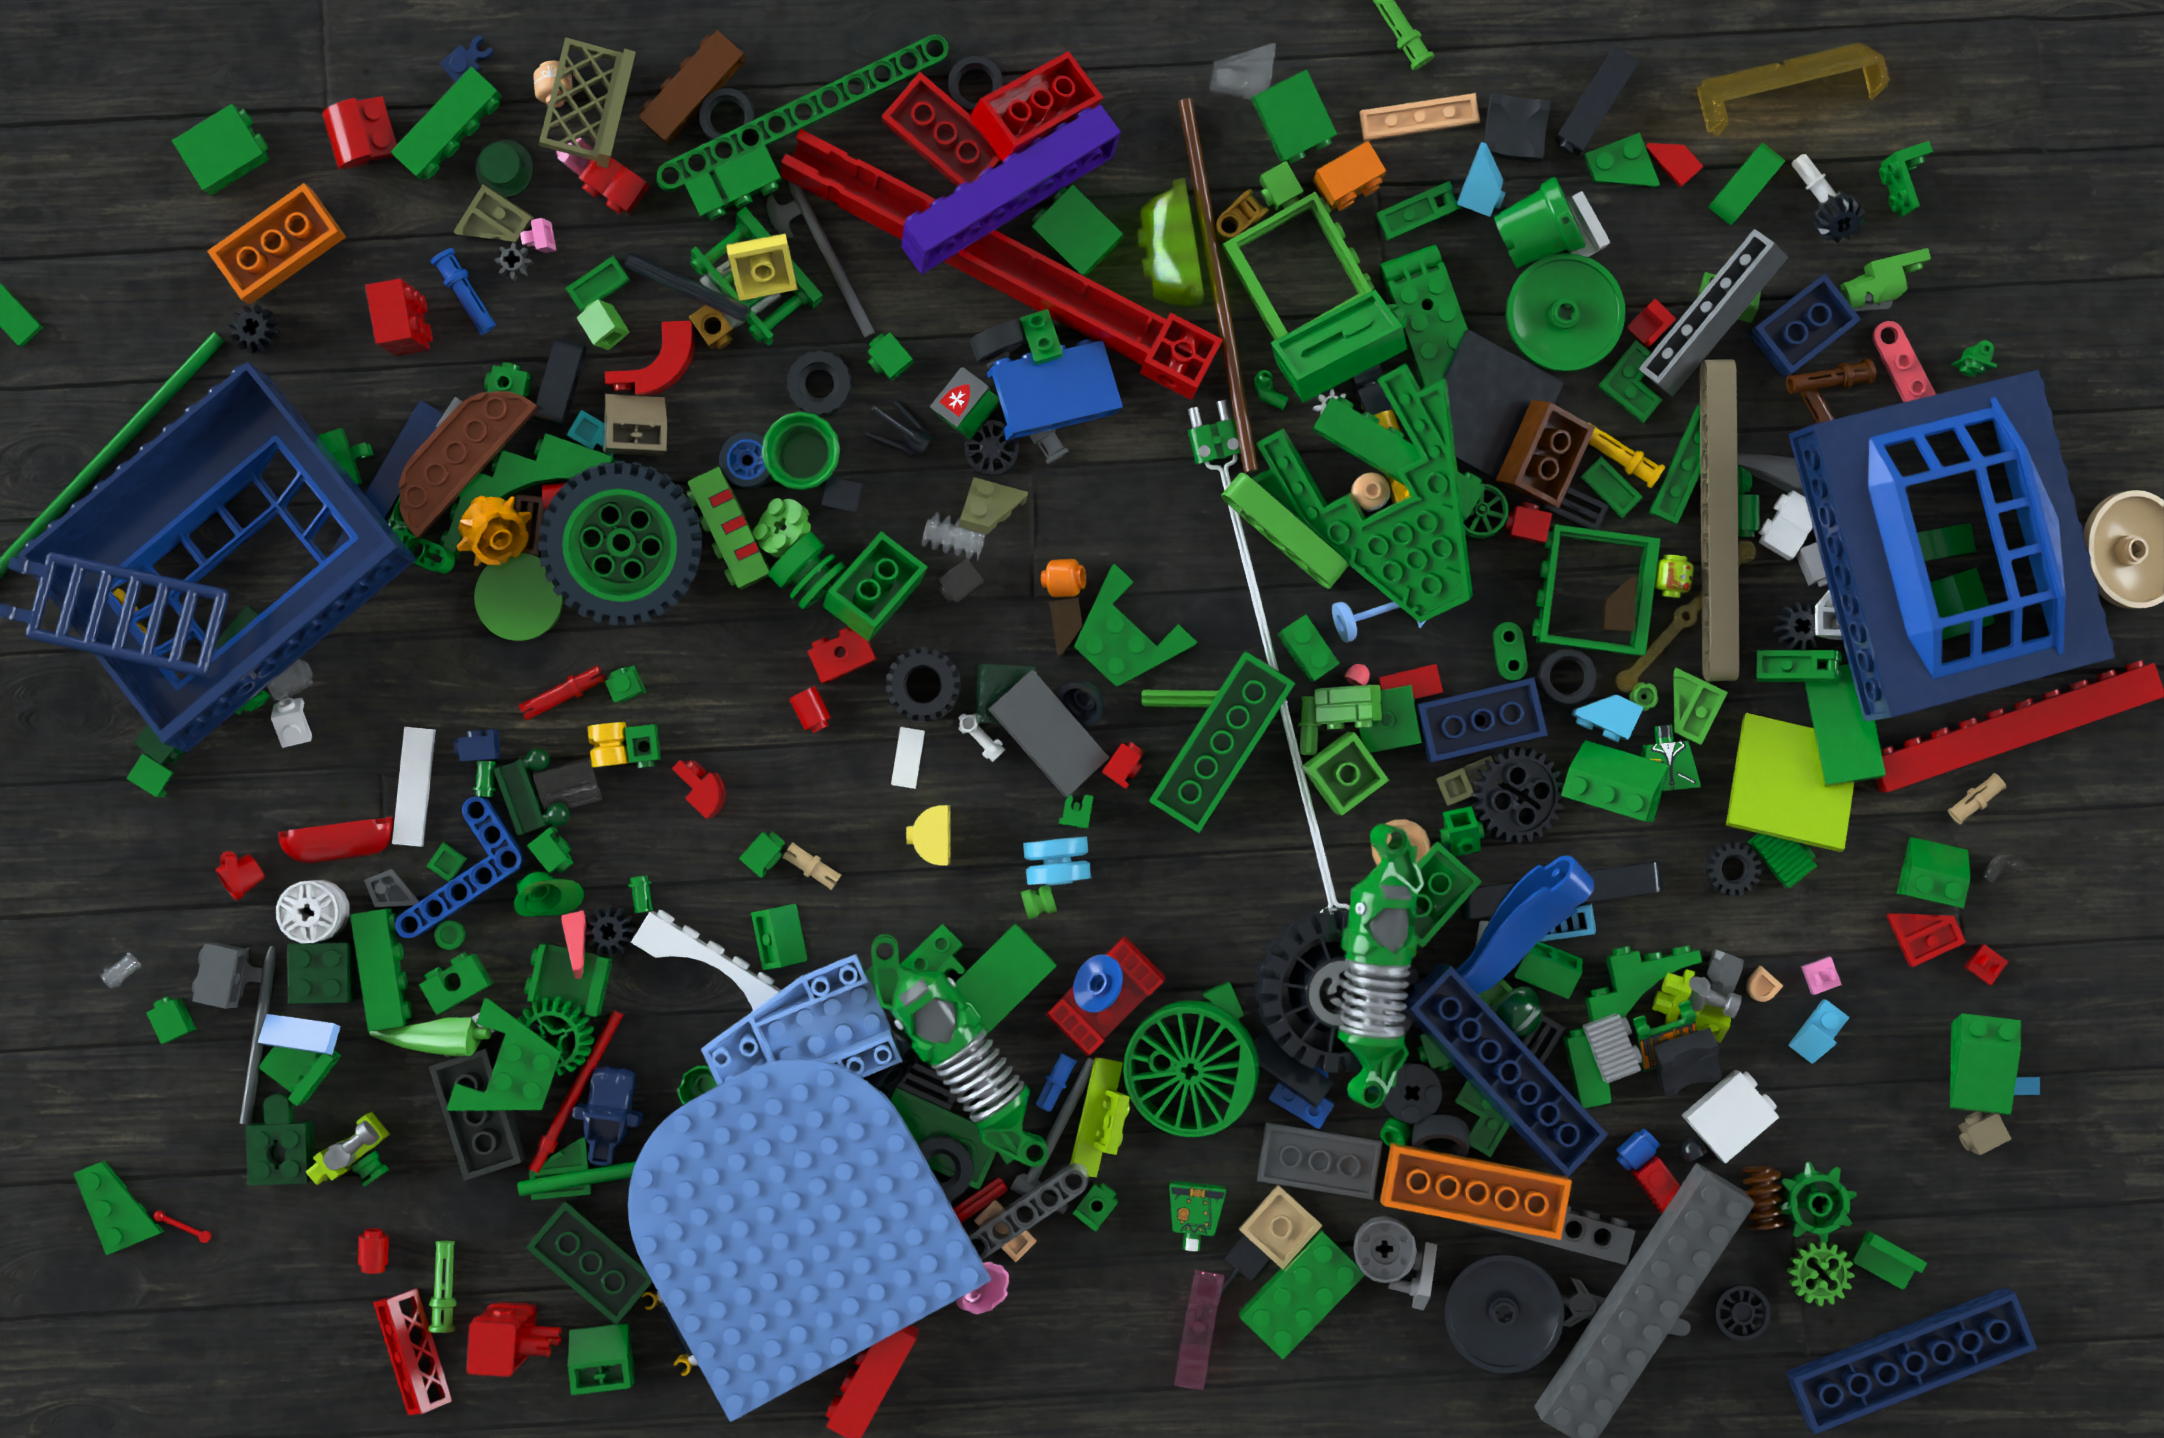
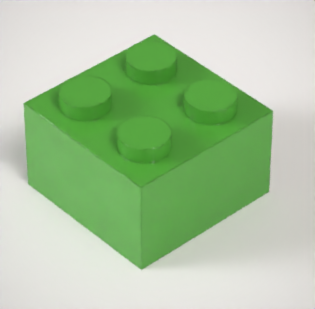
M1347 731L1301 766L1332 811L1341 816L1389 781L1354 732Z

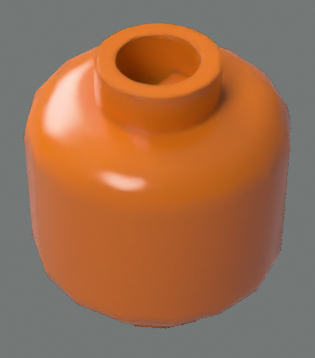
M1075 559L1051 560L1046 570L1041 572L1042 587L1047 588L1049 594L1054 598L1077 596L1080 590L1086 586L1085 568L1083 565H1079Z

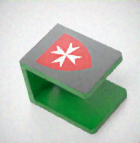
M962 367L931 404L930 408L943 421L971 440L999 405L1000 399L989 391L990 388L987 384Z

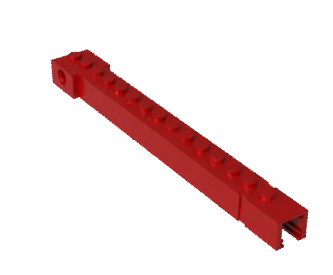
M800 129L796 136L798 142L792 157L786 154L781 161L780 177L826 201L828 199L833 201L843 210L901 240L906 219L915 212L923 213L936 200L860 159L855 160L849 157L848 153ZM996 230L944 261L1037 311L1048 309L1052 319L1097 342L1103 340L1104 346L1143 365L1140 374L1190 400L1193 399L1223 339L1171 312L1168 318L1165 319Z

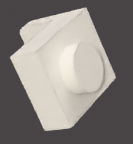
M285 698L273 706L271 720L282 748L309 742L312 739L310 728L303 713L304 701L302 698Z

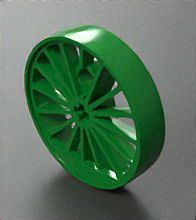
M1202 1001L1175 1002L1150 1014L1132 1035L1124 1058L1125 1085L1137 1110L1159 1129L1183 1137L1211 1135L1234 1123L1249 1106L1259 1079L1257 1049L1245 1026L1225 1009ZM1184 1013L1198 1014L1200 1016L1192 1052L1190 1051ZM1171 1015L1178 1016L1184 1052L1163 1018ZM1205 1017H1209L1219 1022L1220 1026L1199 1054L1197 1051ZM1154 1023H1157L1171 1046L1162 1045L1147 1034L1146 1030ZM1224 1028H1227L1236 1037L1237 1040L1206 1058L1203 1057ZM1141 1039L1155 1048L1151 1056L1137 1052ZM1240 1045L1238 1061L1207 1064ZM1163 1054L1169 1058L1170 1066H1160L1156 1056ZM1136 1060L1149 1062V1067L1153 1072L1137 1073ZM1189 1063L1194 1064V1069L1196 1070L1194 1074L1189 1072ZM1238 1067L1237 1078L1211 1072L1213 1070ZM1174 1076L1147 1093H1144L1139 1080ZM1210 1079L1235 1085L1233 1095H1230ZM1179 1080V1083L1160 1109L1148 1099ZM1184 1084L1178 1116L1175 1119L1163 1111ZM1205 1086L1230 1103L1226 1115L1223 1116ZM1189 1087L1191 1088L1197 1123L1182 1121ZM1197 1088L1217 1119L1203 1122Z

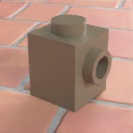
M1974 1112L1964 1118L1966 1122L1958 1125L1962 1132L1959 1138L1964 1148L1978 1155H1982L2011 1140L1999 1114Z

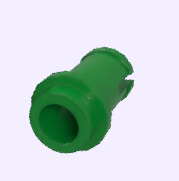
M477 761L476 787H473V790L476 791V797H493V792H496L493 770L495 769L496 762Z
M648 875L631 877V883L628 884V887L632 888L634 913L652 911L653 907L649 884H652L651 880L648 881Z

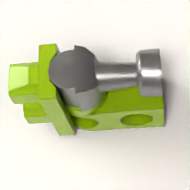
M1686 969L1683 977L1668 972L1664 978L1662 990L1657 991L1654 997L1652 1010L1666 1014L1665 1024L1682 1019L1678 1004L1690 1000L1692 1010L1697 1015L1695 1020L1697 1030L1710 1027L1716 1041L1721 1043L1730 1027L1731 1018H1735L1739 1010L1742 997L1734 993H1729L1725 997L1712 991L1709 981L1705 977H1694L1695 972Z
M373 1112L364 1115L356 1122L358 1126L353 1136L320 1151L313 1157L317 1163L309 1168L306 1173L316 1185L329 1178L332 1181L348 1172L352 1167V1163L361 1159L390 1135Z

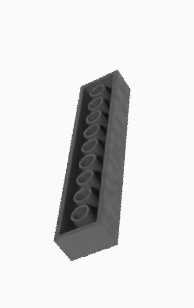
M1695 1164L1534 1407L1542 1421L1571 1438H1598L1754 1206V1201L1745 1191L1700 1164Z

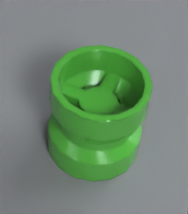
M1050 885L1040 886L1039 891H1032L1030 889L1021 891L1029 920L1037 918L1043 911L1048 914L1057 912Z

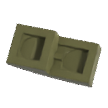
M1492 755L1436 778L1447 806L1471 797L1472 792L1479 791V787L1472 782L1476 780L1481 781L1482 777L1477 771H1487L1488 768L1484 761L1494 762Z

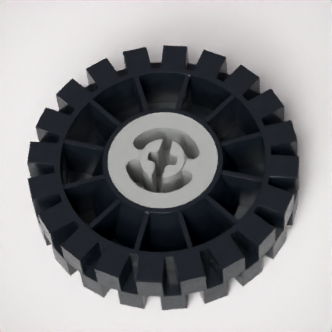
M1338 907L1323 908L1322 913L1310 911L1300 915L1301 921L1296 924L1290 921L1279 930L1282 933L1277 941L1272 938L1264 949L1268 955L1265 961L1259 960L1255 973L1259 976V984H1254V999L1259 1002V1008L1256 1009L1261 1022L1266 1026V1031L1274 1042L1301 1064L1313 1069L1314 1067H1319L1323 1072L1338 1073V1068H1344L1347 1072L1360 1070L1362 1065L1355 1054L1338 1038L1339 1026L1344 1023L1340 1017L1345 1013L1341 1008L1342 1004L1346 1002L1342 995L1347 991L1343 986L1346 980L1339 976V974L1350 968L1345 963L1346 951L1342 949L1343 930L1348 927L1349 909L1343 911ZM1412 965L1407 969L1410 974L1407 977L1401 978V980H1405L1409 984L1406 988L1400 989V991L1406 992L1407 995L1414 990V984L1419 983L1417 969ZM1339 985L1342 988L1339 990L1340 995L1336 996L1333 993L1337 992L1336 987ZM1320 986L1322 991L1326 993L1324 997L1336 1006L1335 1009L1330 1010L1322 1006L1319 998ZM1355 994V996L1349 995L1355 999H1363V995ZM1405 999L1393 1001L1403 1002ZM1348 1006V1008L1353 1010H1362V1006ZM1391 1011L1403 1014L1406 1019L1402 1022L1390 1023L1400 1024L1406 1031H1409L1413 1021L1405 1012ZM1356 1016L1347 1018L1352 1021H1361V1018Z

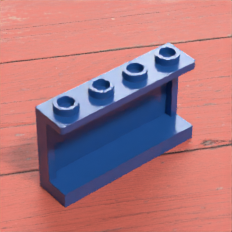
M1086 339L1076 343V347L1067 349L1065 345H1060L1063 357L1039 365L1035 364L1031 352L1022 355L1019 360L1011 361L1010 358H1003L993 363L994 365L987 372L988 379H994L1007 426L1003 429L1006 441L1113 416L1123 408L1103 340L1093 342L1092 339Z

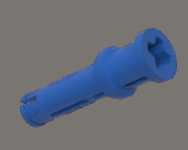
M446 249L433 257L430 262L439 269L445 279V286L449 289L452 288L479 334H486L497 325L468 281L469 273L466 269H462L454 256V249Z

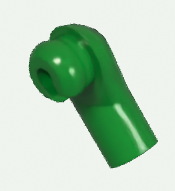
M1268 370L1259 371L1254 377V387L1259 400L1283 410L1289 397L1274 390L1271 372Z

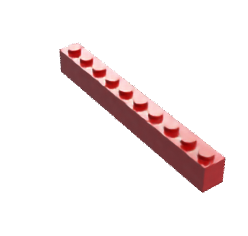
M2138 660L2126 664L2125 671L2116 673L2115 669L2098 674L2099 680L2088 683L2087 679L2071 683L2069 684L2070 690L2060 693L2058 688L2042 693L2043 699L2032 702V699L2028 698L2014 703L2015 709L2006 712L2004 708L1992 710L1986 713L1988 717L1986 719L1977 721L1976 717L1963 720L1959 722L1960 728L1949 731L1948 727L1937 729L1931 732V738L1921 740V737L1918 736L1903 741L1904 747L1896 750L1893 749V746L1882 748L1881 754L1886 776L1875 779L1879 792H1890L2163 698L2164 689L2155 663L2144 664L2143 660Z

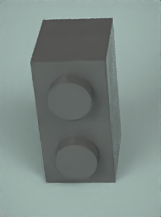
M217 942L204 943V947L200 950L198 956V963L200 965L198 976L192 984V993L194 994L192 1001L225 1009L238 1007L249 949Z

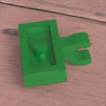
M343 428L318 435V438L356 485L363 484L355 462L374 455L371 444L364 442L350 449Z

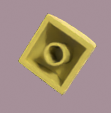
M786 233L727 245L728 257L739 301L797 290Z
M950 805L931 807L917 818L914 826H907V844H914L917 853L924 860L935 865L950 864Z

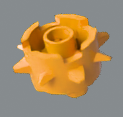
M479 496L473 499L469 508L462 515L458 531L463 539L456 547L458 551H472L476 555L475 566H478L481 562L487 565H501L499 562L501 561L505 564L509 557L513 556L516 558L525 548L529 537L525 524L532 518L530 512L515 511L513 508L515 497L512 496L505 501L500 497L486 498L485 496Z

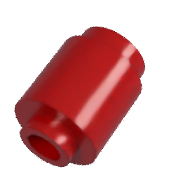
M365 1229V1233L358 1236V1265L361 1266L362 1273L377 1274L385 1271V1265L388 1264L389 1235L383 1233V1229Z

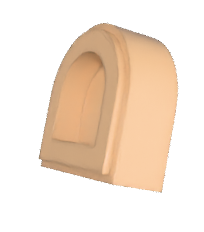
M1759 966L1746 982L1748 995L1760 1002L1771 1000L1783 987L1762 966Z

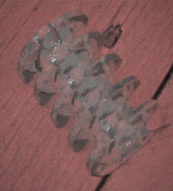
M936 512L932 519L928 518L921 546L925 547L931 540L933 550H937L942 543L944 553H948L952 546H954L956 556H959L965 549L967 559H971L974 553L977 552V561H979L986 534L959 527L960 518L955 525H952L950 515H947L945 520L940 522V515Z

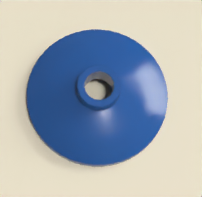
M1097 955L1087 960L1081 966L1073 986L1074 998L1080 1008L1087 1012L1097 1013L1104 1011L1115 1002L1123 984V973L1120 964L1114 958L1107 955Z

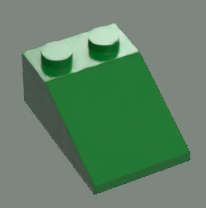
M1436 842L1416 863L1421 871L1424 885L1417 894L1414 933L1418 936L1417 946L1422 948L1482 882L1439 842Z
M1962 1013L1951 1023V1109L2001 1115L2011 1114L2021 1051V1020Z

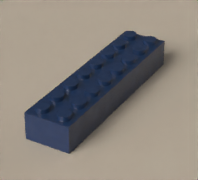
M1438 964L1402 1002L1407 1006L1403 1010L1405 1014L1555 1173L1569 1177L1608 1136L1603 1128L1451 966Z
M2004 1287L1788 1370L1786 1375L1806 1427L1814 1434L2031 1352L2036 1350L2037 1347L2016 1293Z

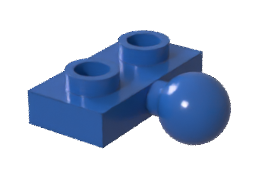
M1314 1067L1316 1071L1327 1078L1329 1077L1328 1072H1323L1319 1067ZM1278 1082L1269 1095V1100L1320 1129L1335 1105L1332 1100L1325 1097L1316 1109Z

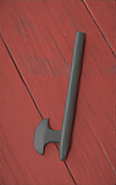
M789 181L794 201L786 205H780L772 193L767 199L766 208L771 224L780 234L786 233L787 238H792L794 236L790 229V222L798 215H803L864 338L875 334V331L803 189Z
M274 946L269 947L264 959L263 968L253 966L249 961L248 954L240 997H242L244 987L250 981L261 983L240 1124H252L260 1072L259 1065L261 1064L264 1046L258 1043L266 1014L269 1013L276 967Z

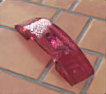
M1195 1269L1180 1343L1174 1381L1175 1386L1204 1390L1209 1352L1217 1309L1220 1303L1224 1274Z

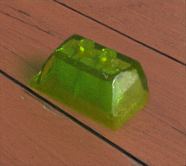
M1185 178L1173 180L1172 189L1154 196L1140 210L1142 229L1137 230L1139 247H1145L1147 258L1142 259L1144 276H1150L1154 298L1170 305L1190 307L1202 305L1204 291Z

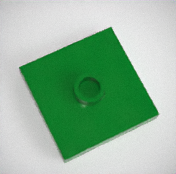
M1412 685L1381 690L1382 719L1372 721L1373 727L1359 728L1362 743L1369 753L1423 743Z

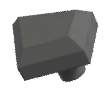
M393 869L364 880L374 907L408 906L420 902Z

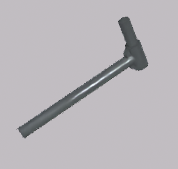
M1091 1057L1087 1058L1045 1139L1048 1148L1047 1161L1090 1080L1095 1060ZM1042 1148L1040 1149L1038 1155L1042 1153ZM1047 1161L1039 1167H1031L1028 1174L1017 1175L1010 1189L1023 1196L1041 1184L1038 1179ZM1045 1191L1042 1193L1044 1199L1049 1202L1058 1199ZM1066 1203L1056 1211L1064 1214L1068 1207V1203Z

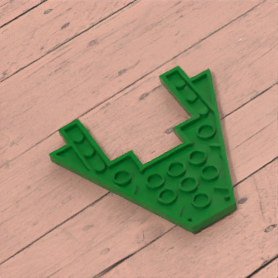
M1404 364L1381 376L1378 382L1420 455V458L1397 470L1410 496L1368 517H1365L1352 492L1327 504L1284 428L1256 443L1270 468L1252 477V479L1342 556L1353 569L1421 623L1470 600L1473 593L1447 382L1443 378L1420 390L1408 366Z

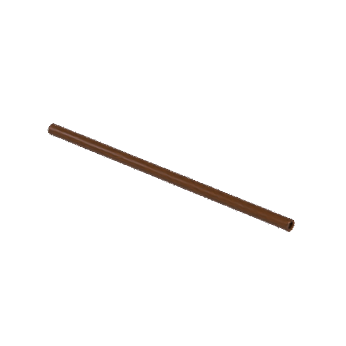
M1192 98L1179 100L1178 104L1220 338L1223 339L1221 345L1244 473H1251L1259 470L1194 104Z

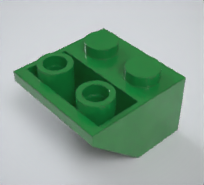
M629 1323L569 1330L568 1372L571 1395L632 1387L636 1380Z

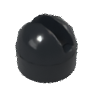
M1688 1138L1681 1145V1155L1686 1163L1701 1157L1707 1152L1703 1144L1695 1138Z

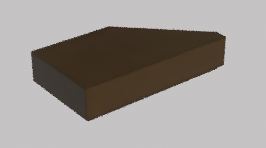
M1631 576L1604 600L1603 630L1634 631L1637 576Z
M1078 597L1049 602L1057 656L1064 653L1083 627Z

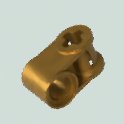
M1251 189L1244 192L1218 218L1215 228L1219 241L1225 243L1254 227L1269 213L1270 210L1267 207L1263 208L1254 198ZM1227 221L1232 222L1236 226V232L1230 234L1224 232L1221 224Z

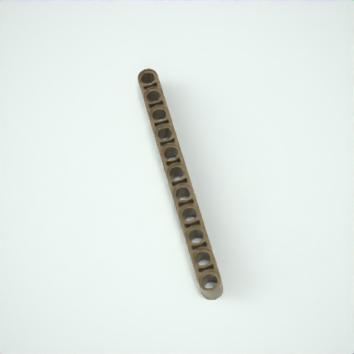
M1703 359L1700 365L1703 676L1707 682L1736 681L1739 676L1737 372L1733 359Z

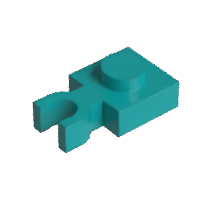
M581 410L566 436L592 450L598 444L604 452V423Z

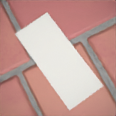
M900 727L891 785L916 789L925 731Z

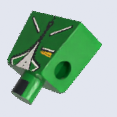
M1672 725L1655 726L1656 744L1642 745L1641 757L1670 765L1663 791L1701 787L1688 741L1674 742Z

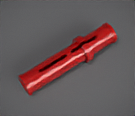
M598 664L577 676L571 675L567 677V681L524 703H520V711L522 713L533 708L523 715L529 721L531 718L574 696L577 698L583 696L584 691L602 682L604 683L606 681L605 675L602 673L592 678L602 671Z

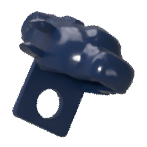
M608 1065L594 1068L593 1077L590 1082L588 1103H577L573 1108V1118L584 1120V1135L590 1146L588 1159L593 1165L610 1166L613 1164L615 1151L625 1140L629 1126L638 1127L643 1120V1113L641 1111L631 1110L635 1093L636 1073L626 1068L616 1069Z

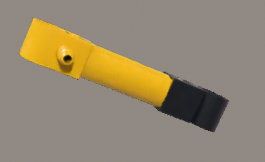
M1378 364L1352 377L1350 380L1355 391H1357L1356 397L1362 415L1364 411L1377 417L1380 420L1378 424L1388 430L1389 427H1393L1400 431L1393 407L1378 382V379L1383 376L1381 365ZM1386 475L1393 504L1410 496L1404 485Z

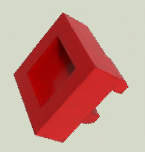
M1981 944L1964 968L1987 985H1992L2008 961L1985 944Z

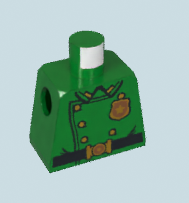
M1169 1180L1172 1231L1184 1233L1183 1250L1200 1251L1201 1236L1215 1235L1226 1195V1188L1223 1185Z

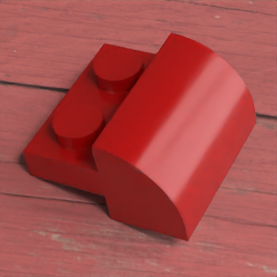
M383 96L356 101V98H351L335 103L323 111V119L338 170L366 165L370 160L394 156L391 151L397 143Z
M680 760L672 769L693 789L685 799L706 819L714 818L720 812L725 802L726 790L722 778L716 772H710L704 777L707 772L695 760Z

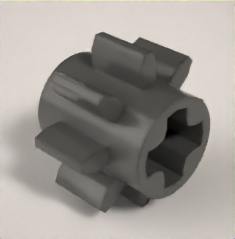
M512 242L509 249L505 250L503 247H500L501 257L494 260L497 264L503 266L499 273L504 276L510 272V277L513 281L517 280V275L523 274L528 276L527 266L534 263L532 260L525 258L529 250L524 247L518 251L517 244ZM514 256H516L520 262H516L513 268L508 262L513 261Z

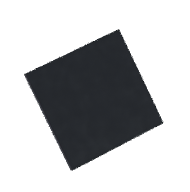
M1465 330L1443 376L1447 382L1456 459L1496 480L1531 400L1554 404L1564 382L1478 334Z

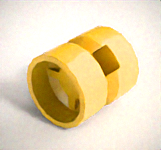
M626 722L587 726L589 743L594 745V748L590 751L592 767L629 763L627 746L623 743L626 740Z

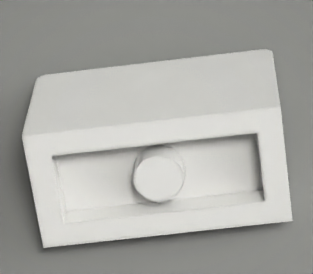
M1581 191L1575 194L1567 202L1585 240L1586 247L1573 252L1567 251L1568 253L1589 257L1606 248L1610 240L1584 193Z

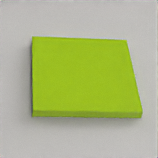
M1745 713L1742 720L1726 826L1842 852L1845 850L1854 782L1825 787L1814 728Z

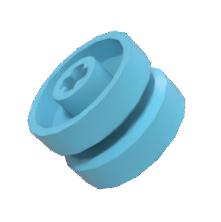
M1087 836L1023 843L1025 859L1029 861L1043 860L1044 863L1042 865L1030 866L1026 869L1027 885L1045 883L1046 886L1073 883L1074 880L1091 878L1089 862L1085 860L1071 861L1072 856L1085 855L1088 852Z

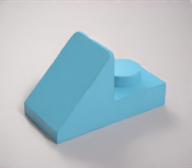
M1823 999L1788 1046L1813 1064L1835 1046L1837 1042L1833 1040L1850 1017L1829 1001Z

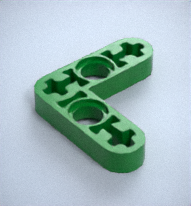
M398 498L388 524L403 542H406V547L413 555L416 546L422 544V553L413 563L439 574H446L451 571L455 563L453 551L426 539L417 538L410 531L402 517L399 507L400 498ZM433 554L442 557L441 563L431 559Z

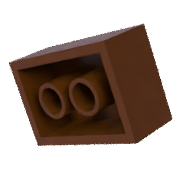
M1531 400L1496 481L1539 504L1559 508L1595 427L1551 402Z

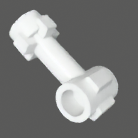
M963 713L959 717L960 727L958 729L963 734L967 732L975 738L985 749L982 755L986 759L989 758L993 762L1005 751L1002 747L1003 743L999 739L993 741L978 726L979 718L975 714L965 715Z

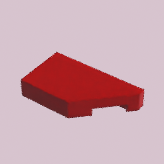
M1648 143L1645 146L1650 156L1680 188L1704 167L1685 145Z

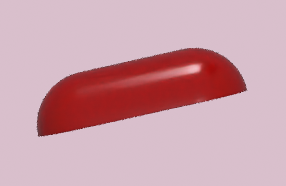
M395 817L278 832L279 843L283 851L291 859L301 863H317L374 855L386 849L392 842Z

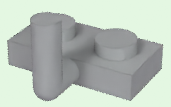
M1426 1242L1421 1253L1417 1252L1415 1264L1413 1265V1269L1417 1270L1416 1278H1412L1411 1282L1401 1279L1388 1282V1289L1408 1293L1410 1296H1413L1412 1308L1424 1310L1430 1299L1437 1251L1436 1244Z

